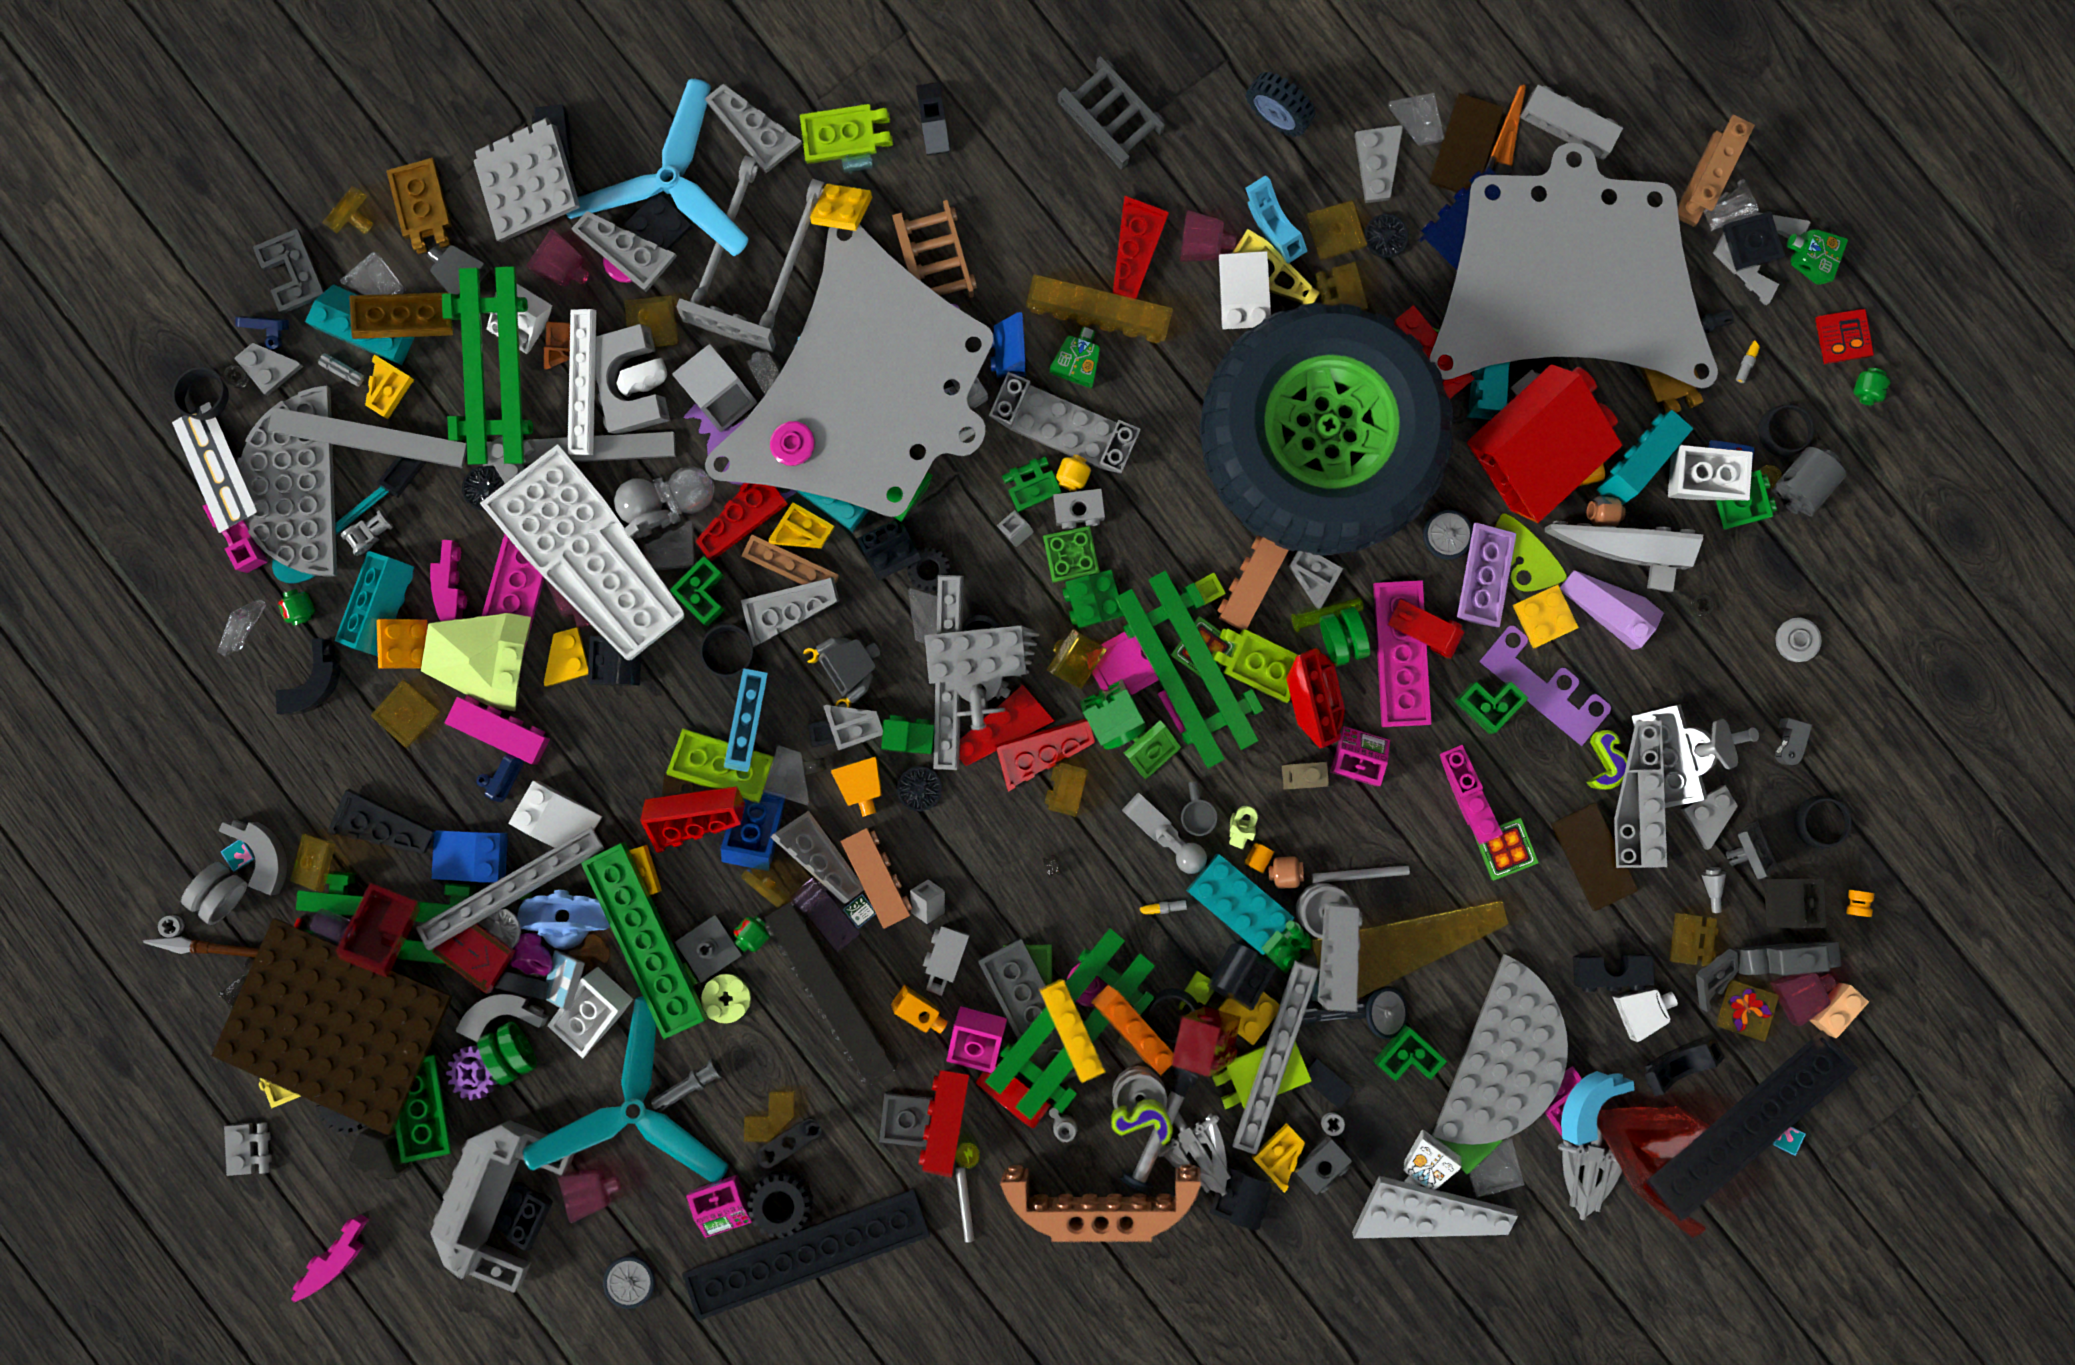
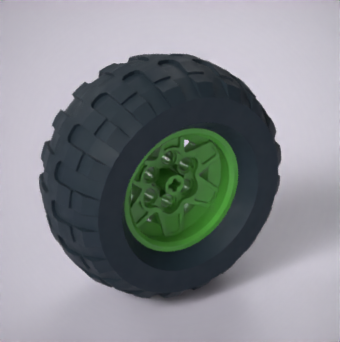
M1309 303L1300 305L1296 309L1286 312L1280 311L1270 315L1250 331H1246L1233 344L1217 366L1207 388L1199 431L1203 461L1208 477L1211 478L1218 492L1217 495L1225 507L1231 510L1249 531L1274 542L1276 546L1283 549L1312 553L1313 555H1333L1360 551L1396 534L1423 510L1439 488L1444 477L1443 473L1447 461L1451 456L1453 437L1451 435L1453 410L1450 398L1446 395L1443 387L1444 379L1434 361L1431 362L1422 350L1424 347L1412 334L1407 335L1395 326V322L1379 313L1374 315L1362 311L1361 307L1343 303L1334 306L1322 303ZM1336 388H1340L1342 390H1345L1346 392H1344L1343 394H1338ZM1306 390V401L1292 399L1300 392ZM1315 401H1323L1327 409L1324 411L1318 410L1315 406ZM1340 408L1349 411L1350 417L1348 419L1340 417L1338 413ZM1365 413L1368 416L1369 424L1362 421ZM1304 416L1307 418L1308 426H1300L1297 423V417ZM1282 425L1294 432V436L1287 445L1284 441ZM1325 426H1327L1330 429L1329 432L1325 431ZM1344 432L1352 433L1355 438L1354 442L1345 441L1343 437ZM1302 441H1311L1313 450H1305L1302 447ZM1325 449H1334L1336 451V458H1328L1325 454ZM1350 452L1364 453L1362 458L1351 466ZM1318 459L1324 472L1308 468L1305 464Z

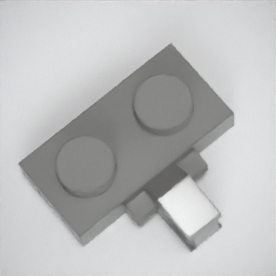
M502 435L487 444V456L506 484L525 469L524 464L527 462L525 457L535 452V449L530 442L526 441L523 443L524 463L504 464Z

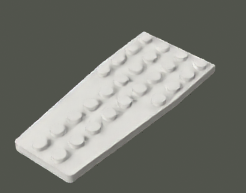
M558 444L480 503L522 555L626 660H632L684 618L683 610L632 538H628L624 530L625 528L606 501Z

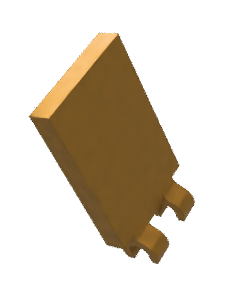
M430 158L386 170L402 236L405 239L411 238L413 250H416L418 255L426 253L427 247L423 238L433 235L440 248L450 246L445 228L452 226L434 159Z
M1640 367L1654 403L1662 402L1665 413L1673 410L1677 414V412L1681 411V407L1676 399L1685 396L1689 408L1703 403L1701 394L1696 390L1698 387L1687 384L1660 371ZM1694 367V375L1699 379L1696 369Z

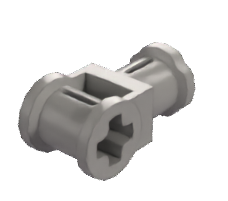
M379 510L377 515L368 522L361 520L359 523L344 530L341 537L343 540H347L354 549L353 554L359 556L367 552L373 544L380 540L377 537L386 529H392L393 524Z

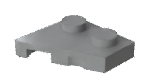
M254 343L234 358L267 396L303 367L302 364Z
M1301 551L1296 552L1288 566L1318 609H1321L1343 570L1340 566L1320 555Z
M831 705L823 706L838 750L883 735V727L877 711Z
M1722 785L1708 793L1707 799L1693 802L1681 809L1705 850L1713 846L1738 807L1726 785Z

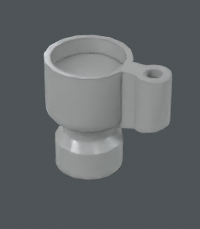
M1051 1106L1049 1108V1115L1055 1119L1053 1123L1055 1136L1062 1142L1071 1141L1077 1133L1075 1119L1067 1114L1060 1115L1059 1111L1054 1106Z

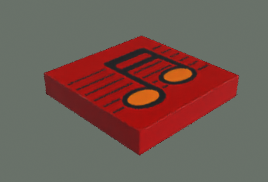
M1865 309L1822 315L1815 318L1824 364L1867 358L1874 355Z

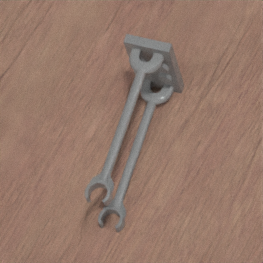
M745 156L739 170L740 180L726 214L733 222L735 221L747 186L754 181L758 171V166L755 165L757 159ZM812 179L809 185L806 207L768 309L761 317L759 325L746 321L745 317L738 314H733V316L727 315L718 307H705L707 292L724 250L717 242L715 243L700 286L693 293L690 302L679 298L676 308L683 322L773 352L776 345L772 333L775 315L811 221L810 216L824 190L822 188L824 182Z

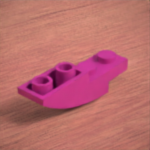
M442 540L440 564L431 563L430 567L431 591L440 621L462 619L463 610L467 606V597L464 595V591L455 589V585L459 583L457 561L461 559V548L458 547L459 543L452 540Z
M1463 745L1441 753L1440 758L1467 825L1471 826L1479 845L1501 837L1503 833L1482 791V784Z
M360 1214L353 1219H348L341 1230L344 1232L341 1239L335 1240L328 1252L326 1251L319 1256L315 1255L306 1267L309 1270L305 1277H301L293 1288L296 1292L291 1298L292 1301L296 1302L318 1291L350 1265L364 1246L356 1241V1239L369 1219Z

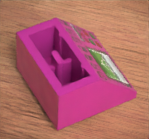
M1343 726L1330 773L1369 785L1381 786L1388 763L1390 740Z
M738 1174L693 1189L686 1195L693 1219L705 1238L753 1222L752 1218H749V1208Z

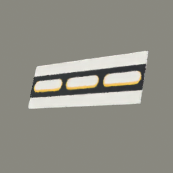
M208 402L190 413L192 415L202 414L212 407ZM184 415L173 421V426L219 533L255 514L257 510L216 417L209 420H197Z

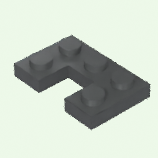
M294 229L253 246L259 264L264 271L285 263L290 273L291 282L271 290L280 313L284 314L311 303L325 292L300 230Z

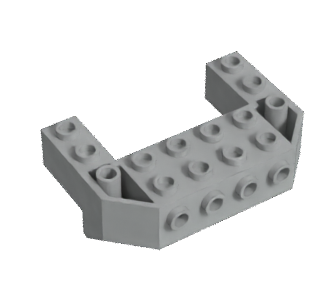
M509 1120L481 1132L465 1142L462 1149V1157L453 1171L452 1176L454 1177L444 1193L443 1204L436 1213L434 1226L430 1233L444 1267L457 1277L463 1279L469 1274L514 1293L522 1286L531 1262L486 1245L518 1163L520 1159L524 1160L523 1148L546 1137V1134ZM575 1153L542 1166V1168L563 1175L569 1170Z

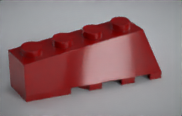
M738 787L645 799L640 821L656 852L659 853L664 851L667 846L673 845L677 847L683 845V841L690 838L697 840L703 838L705 833H717L741 825L745 802Z
M940 1070L939 1076L934 1075L932 1090L936 1091L935 1101L930 1100L927 1114L932 1115L931 1124L925 1125L923 1140L928 1141L926 1150L921 1149L919 1165H923L922 1170L924 1172L952 1178L969 1075Z

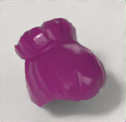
M532 932L520 934L519 941L515 945L516 952L511 959V965L514 968L521 969L525 974L536 973L546 976L552 970L553 962L549 951L540 944V935Z

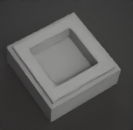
M1652 564L1650 566L1647 589L1673 592L1677 568Z

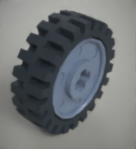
M1272 72L1260 73L1246 92L1247 103L1251 104L1250 108L1256 111L1255 114L1258 117L1261 116V120L1264 123L1268 122L1271 128L1275 127L1278 132H1284L1287 136H1301L1316 116V110L1313 108V103L1309 102V97L1304 96V92L1301 89H1296V85L1293 82L1290 84L1288 79L1285 77L1281 79V76L1278 74L1274 75Z

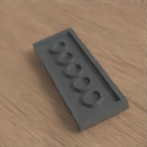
M1022 938L978 960L1018 1040L1046 1007L1039 991L1046 984ZM1056 1027L1029 1058L1043 1072L1064 1047ZM1074 1067L1061 1083L1077 1076Z

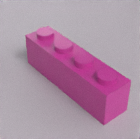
M468 695L465 698H456L445 724L530 764L538 765L550 741V738L544 736L545 731L534 726L531 729L522 726L524 721L513 716L507 719L501 716V710L489 705L486 709L479 705L480 701Z

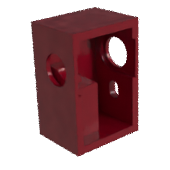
M370 883L336 950L339 958L381 976L388 977L420 912L418 902Z
M1206 1006L1183 1016L1172 1065L1210 1077L1233 1063L1237 1055V1049L1234 1047L1241 1017Z

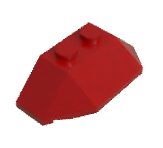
M1313 648L1296 656L1286 680L1297 724L1319 748H1324L1340 740V729L1343 724L1345 707L1334 663L1322 654L1318 648Z

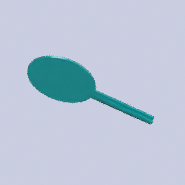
M382 487L378 488L335 523L336 535L389 492ZM275 559L272 561L273 573L282 582L291 584L301 583L316 576L287 567Z

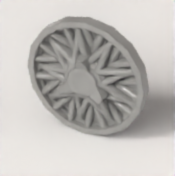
M1801 617L1792 618L1782 623L1775 637L1776 647L1780 654L1793 662H1805L1815 657L1820 650L1822 642L1821 633L1817 626L1810 620Z
M502 908L477 922L511 948L515 947L519 941L521 934L520 922L516 915L508 909Z

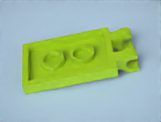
M870 104L800 115L805 161L807 164L877 153L876 146H893L890 131L874 134L873 123H890L887 108L871 111Z
M1223 629L1219 638L1235 644L1231 656H1227L1219 651L1212 652L1215 662L1226 666L1223 674L1284 703H1288L1291 696L1286 678L1298 655L1246 629H1242L1240 635L1230 629Z
M1296 1042L1292 1048L1277 1095L1311 1082ZM1266 1045L1237 1056L1234 1062L1227 1066V1069L1212 1075L1216 1086L1232 1079L1236 1092L1221 1097L1225 1109L1239 1102L1245 1108Z

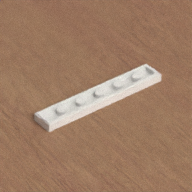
M593 309L571 310L568 455H593L596 310Z

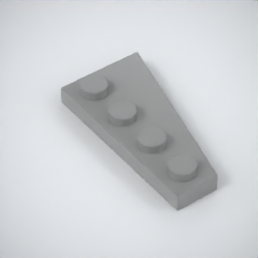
M724 84L705 98L708 105L754 159H757L756 162L765 173L802 145L800 139L788 133L785 128L773 122L763 112L751 106L748 101Z
M588 211L572 227V231L645 292L648 291L677 257L675 253L665 250L650 241H646L630 231L623 230Z
M829 578L741 600L752 646L755 647L839 602L834 578Z
M809 811L771 836L776 843L844 904L864 890L860 880Z

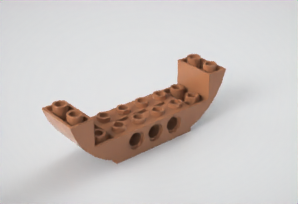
M1184 1164L1180 1168H1176V1197H1171L1170 1194H1158L1156 1197H1147L1145 1194H1133L1132 1197H1122L1120 1194H1109L1107 1197H1097L1096 1194H1085L1083 1197H1073L1071 1194H1060L1058 1197L1036 1194L1034 1197H1030L1029 1168H1023L1021 1165H1011L1008 1169H1004L1001 1179V1187L1005 1197L1014 1211L1034 1229L1051 1236L1052 1242L1152 1241V1236L1167 1230L1183 1217L1194 1202L1201 1185L1200 1168H1195V1165Z

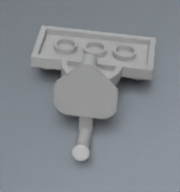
M1022 626L924 635L929 684L953 681L959 695L971 704L970 711L956 712V716L972 715L971 728L980 730L986 727L983 721V714L1006 711L1005 707L988 709L987 701L998 694L1002 686V677L1027 674Z
M1681 704L1632 716L1634 726L1636 721L1662 720L1665 808L1707 799L1701 774L1710 771L1715 765L1717 758L1726 769L1736 767L1738 756L1734 744L1747 741L1756 742L1759 739V733L1756 728L1731 734L1729 725L1724 719L1713 722L1712 736L1707 731L1697 727L1687 728Z

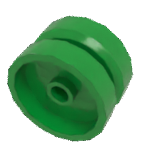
M1354 606L1340 610L1339 619L1334 613L1320 616L1319 622L1322 637L1331 661L1336 667L1349 663L1350 654L1356 660L1370 656V646L1366 630Z
M512 1021L499 1027L497 1035L491 1032L478 1039V1049L482 1061L491 1076L502 1086L516 1080L518 1073L524 1075L537 1068L536 1056L531 1044L523 1031Z

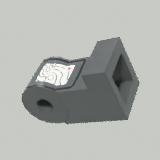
M1781 718L1778 728L1785 730L1781 745L1775 750V758L1780 764L1795 765L1802 760L1812 725L1790 718Z

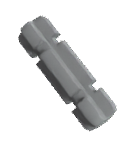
M322 354L318 361L322 367L329 369L356 386H360L365 379L364 375L356 370L354 371L328 354Z

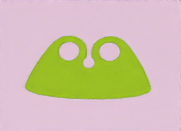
M1504 513L1500 516L1495 528L1516 533L1511 566L1516 562L1518 556L1524 559L1523 564L1517 565L1511 572L1512 584L1518 590L1524 592L1540 590L1559 584L1567 579L1560 563L1532 532L1515 518ZM1521 570H1526L1531 574V581L1527 585H1521L1517 582L1516 576Z

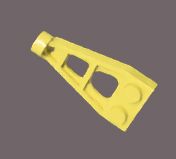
M1247 229L1232 253L1267 251V257L1275 267L1273 274L1269 277V292L1298 301L1303 305L1314 303L1320 292L1314 289L1290 263L1287 264L1282 255L1267 240ZM1281 271H1284L1294 279L1295 283L1291 289H1285L1275 284L1274 281ZM1304 291L1308 292L1306 297L1303 296Z

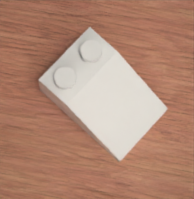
M1267 251L1219 254L1222 329L1253 328L1271 315Z
M1684 445L1677 447L1672 453L1670 460L1668 497L1691 500H1749L1753 452Z
M532 781L508 824L556 848L591 827L595 831L602 816L541 781Z
M597 967L580 980L571 1011L560 1008L547 1026L577 1054L584 1058L623 1014L633 998Z

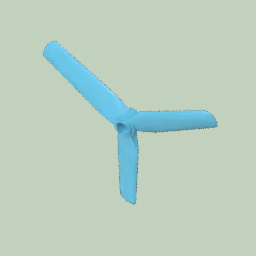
M688 80L662 150V168L658 170L657 174L639 176L578 197L580 208L566 213L567 217L573 219L583 216L586 211L595 213L641 201L664 191L666 194H671L680 211L731 255L736 256L740 254L748 243V237L697 184L682 178L693 159L707 105L705 98L709 96L711 86L703 80ZM673 177L671 181L666 182L667 179Z

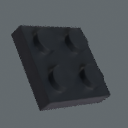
M660 193L654 195L624 223L625 227L636 236L650 241L665 250H670L693 228Z
M1771 211L1722 226L1736 272L1785 257Z

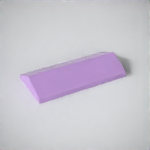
M1474 523L1457 614L1458 618L1471 623L1500 627L1516 533Z

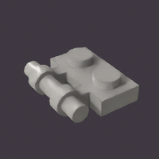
M267 1122L257 1123V1133H253V1123L224 1126L227 1176L252 1174L255 1172V1164H259V1173L270 1172L269 1163L272 1162V1157L268 1150V1140H271L270 1132L267 1130ZM253 1141L258 1142V1155H254Z

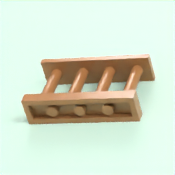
M1733 114L1724 132L1716 131L1713 134L1679 202V220L1694 227L1697 225L1705 208L1713 211L1755 126L1754 124Z
M948 200L943 201L944 212L912 221L908 219L903 220L902 213L892 215L908 272L920 280L924 279L925 275L961 266L964 279L930 289L941 296L967 288L969 298L974 297L973 289L977 288L974 275H969L954 224V221L958 220L954 206L949 207ZM948 221L951 234L917 244L915 242L910 243L908 234H911L912 230ZM954 243L957 257L921 266V264L916 265L914 257L918 256V253Z

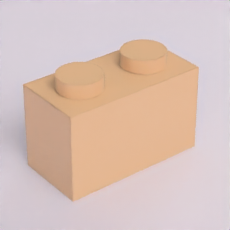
M1838 983L1807 1019L1819 1030H1823L1828 1036L1838 1038L1869 1001L1851 985Z

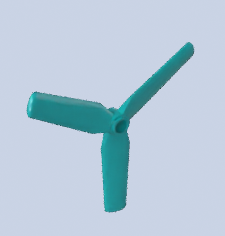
M644 997L636 998L621 1079L625 1101L621 1106L600 1108L524 1147L523 1158L531 1170L610 1139L629 1123L635 1124L647 1141L711 1183L720 1181L727 1173L728 1164L665 1114L645 1109L643 1101L652 1083L656 1022ZM631 1104H636L640 1108L639 1114L633 1118L626 1115V1108Z

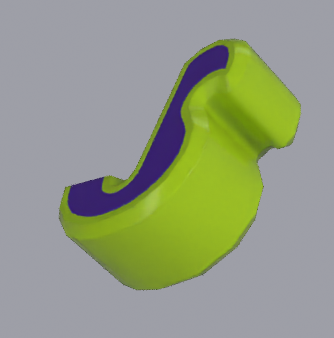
M1610 730L1597 731L1592 735L1590 743L1606 771L1586 783L1591 788L1599 790L1612 789L1623 782L1628 758L1624 753L1614 749V745L1620 743L1616 733Z
M1144 1099L1138 1102L1131 1112L1127 1111L1126 1105L1117 1107L1112 1113V1128L1120 1135H1125L1154 1123L1162 1145H1165L1170 1140L1172 1135L1170 1115L1164 1105L1154 1099Z

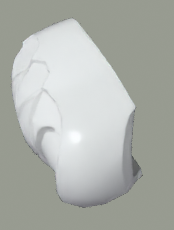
M654 359L621 370L617 379L619 391L629 397L632 393L650 391L659 386L667 377V369L663 359Z

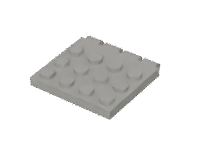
M548 118L532 124V128L527 126L513 133L512 136L508 135L495 141L493 146L489 144L476 150L477 159L473 161L497 241L504 242L580 208L557 126L551 124Z

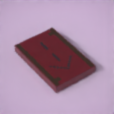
M476 923L436 946L432 953L482 991L490 993L514 955L515 950L479 923Z

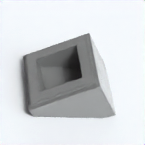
M1015 510L997 525L1015 547H1018L1033 533L1030 525Z

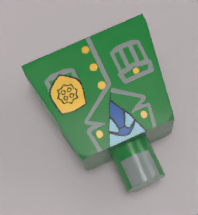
M1815 229L1803 232L1800 236L1792 234L1786 243L1788 248L1794 250L1790 261L1791 265L1817 285L1832 282L1848 239Z
M1082 327L1079 338L1068 336L1051 364L1049 374L1092 389L1100 350L1098 345L1092 344L1096 332Z

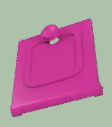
M1125 631L1095 649L1084 652L1082 655L1101 690L1103 689L1104 691L1109 690V685L1123 679L1130 694L1133 695L1159 680L1136 637L1129 639Z

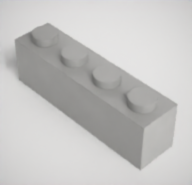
M1537 85L1520 116L1521 119L1568 143L1585 145L1590 148L1594 156L1602 160L1611 153L1623 129L1618 126L1616 121L1609 118L1605 119L1597 115L1593 109L1583 108L1577 105L1573 99L1562 97L1554 93V90L1550 87Z

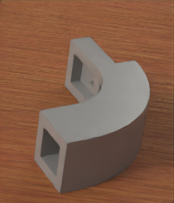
M234 819L232 822H222L219 832L245 842L254 853L255 870L248 886L268 895L280 894L286 878L287 859L278 837L259 822H249L248 825Z
M514 992L499 993L482 999L473 1005L461 1019L456 1032L478 1042V1039L487 1034L493 1021L500 1015L516 1016L538 1028L546 1024L549 1016L543 1014L544 1010L536 1005L531 1004L530 1007L527 1006L531 999L530 996Z

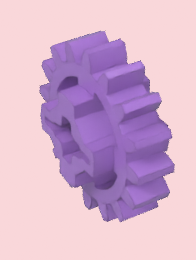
M477 1045L461 1048L460 1052L453 1054L455 1060L448 1062L452 1070L446 1072V1074L452 1076L448 1084H455L454 1093L461 1091L460 1098L469 1097V1100L486 1097V1093L494 1091L492 1085L498 1084V1082L487 1070ZM472 1085L473 1087H478V1089H474L469 1086Z

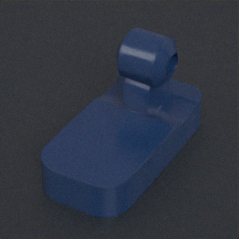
M237 316L235 317V327L266 329V346L269 349H277L282 345L280 338L281 330H289V320Z
M508 753L504 756L493 778L487 774H480L477 777V784L487 789L485 796L493 801L502 803L514 784L524 764V760Z

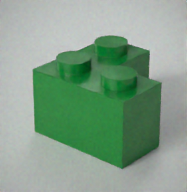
M703 556L670 591L707 627L725 611L709 594L725 575L709 559Z
M1511 681L1504 683L1492 696L1481 685L1474 682L1469 684L1454 701L1488 734H1493L1526 702L1528 697Z
M890 715V720H884L881 749L933 755L935 725H930V720L916 719V723L906 722V718L903 716Z
M1406 1025L1373 1060L1378 1067L1395 1081L1411 1064L1431 1080L1447 1062Z

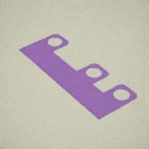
M1509 626L1479 662L1503 682L1511 681L1528 697L1526 701L1579 745L1583 746L1610 713L1611 706L1599 695L1593 694L1578 710L1567 701L1568 697L1579 685L1578 678L1566 668H1560L1548 683L1544 682L1515 658L1527 644L1528 638L1515 626ZM1509 633H1517L1520 636L1521 643L1518 647L1510 648L1507 646L1505 639ZM1567 675L1571 678L1572 686L1568 690L1558 688L1557 679L1559 676ZM1594 701L1602 703L1604 707L1603 714L1598 717L1592 716L1589 713V705Z

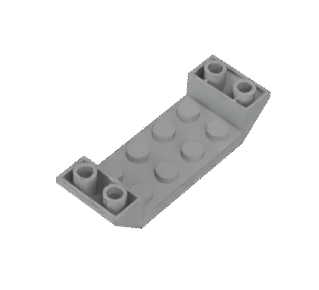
M1010 372L1007 373L989 414L991 418L1016 433L1069 456H1081L1087 460L1086 463L1116 473H1122L1141 430L1121 420H1118L1116 423L1030 385L1029 380Z

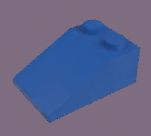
M1018 312L994 325L991 348H995V357H991V370L996 371L997 378H1006L1008 372L1025 377L1022 312Z
M764 791L760 803L743 799L745 806L741 825L726 829L721 846L722 862L770 871L776 848V842L771 836L780 829L786 795Z
M435 830L431 879L497 882L506 876L508 833Z

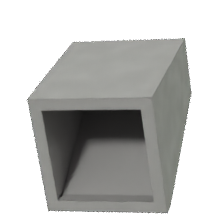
M710 344L672 373L720 433L757 404V401Z

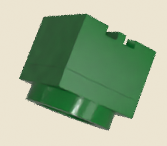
M1123 679L1109 685L1108 691L1100 690V694L1097 697L1095 694H1092L1080 701L1082 712L1100 745H1103L1104 749L1107 750L1119 747L1133 740L1147 727Z

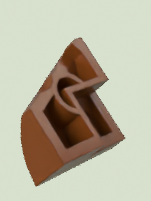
M546 322L544 369H550L553 366L570 360V322Z

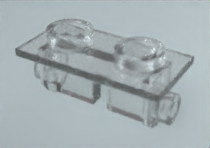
M758 351L751 355L752 359L747 361V364L766 395L780 372L768 351L762 354Z

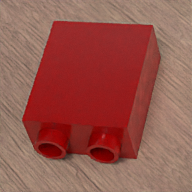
M1551 364L1466 442L1510 511L1536 523H1539L1622 446L1612 429L1618 424V420L1607 406L1596 402L1592 395V392L1597 388L1596 382L1584 369L1576 367L1573 371H1569Z

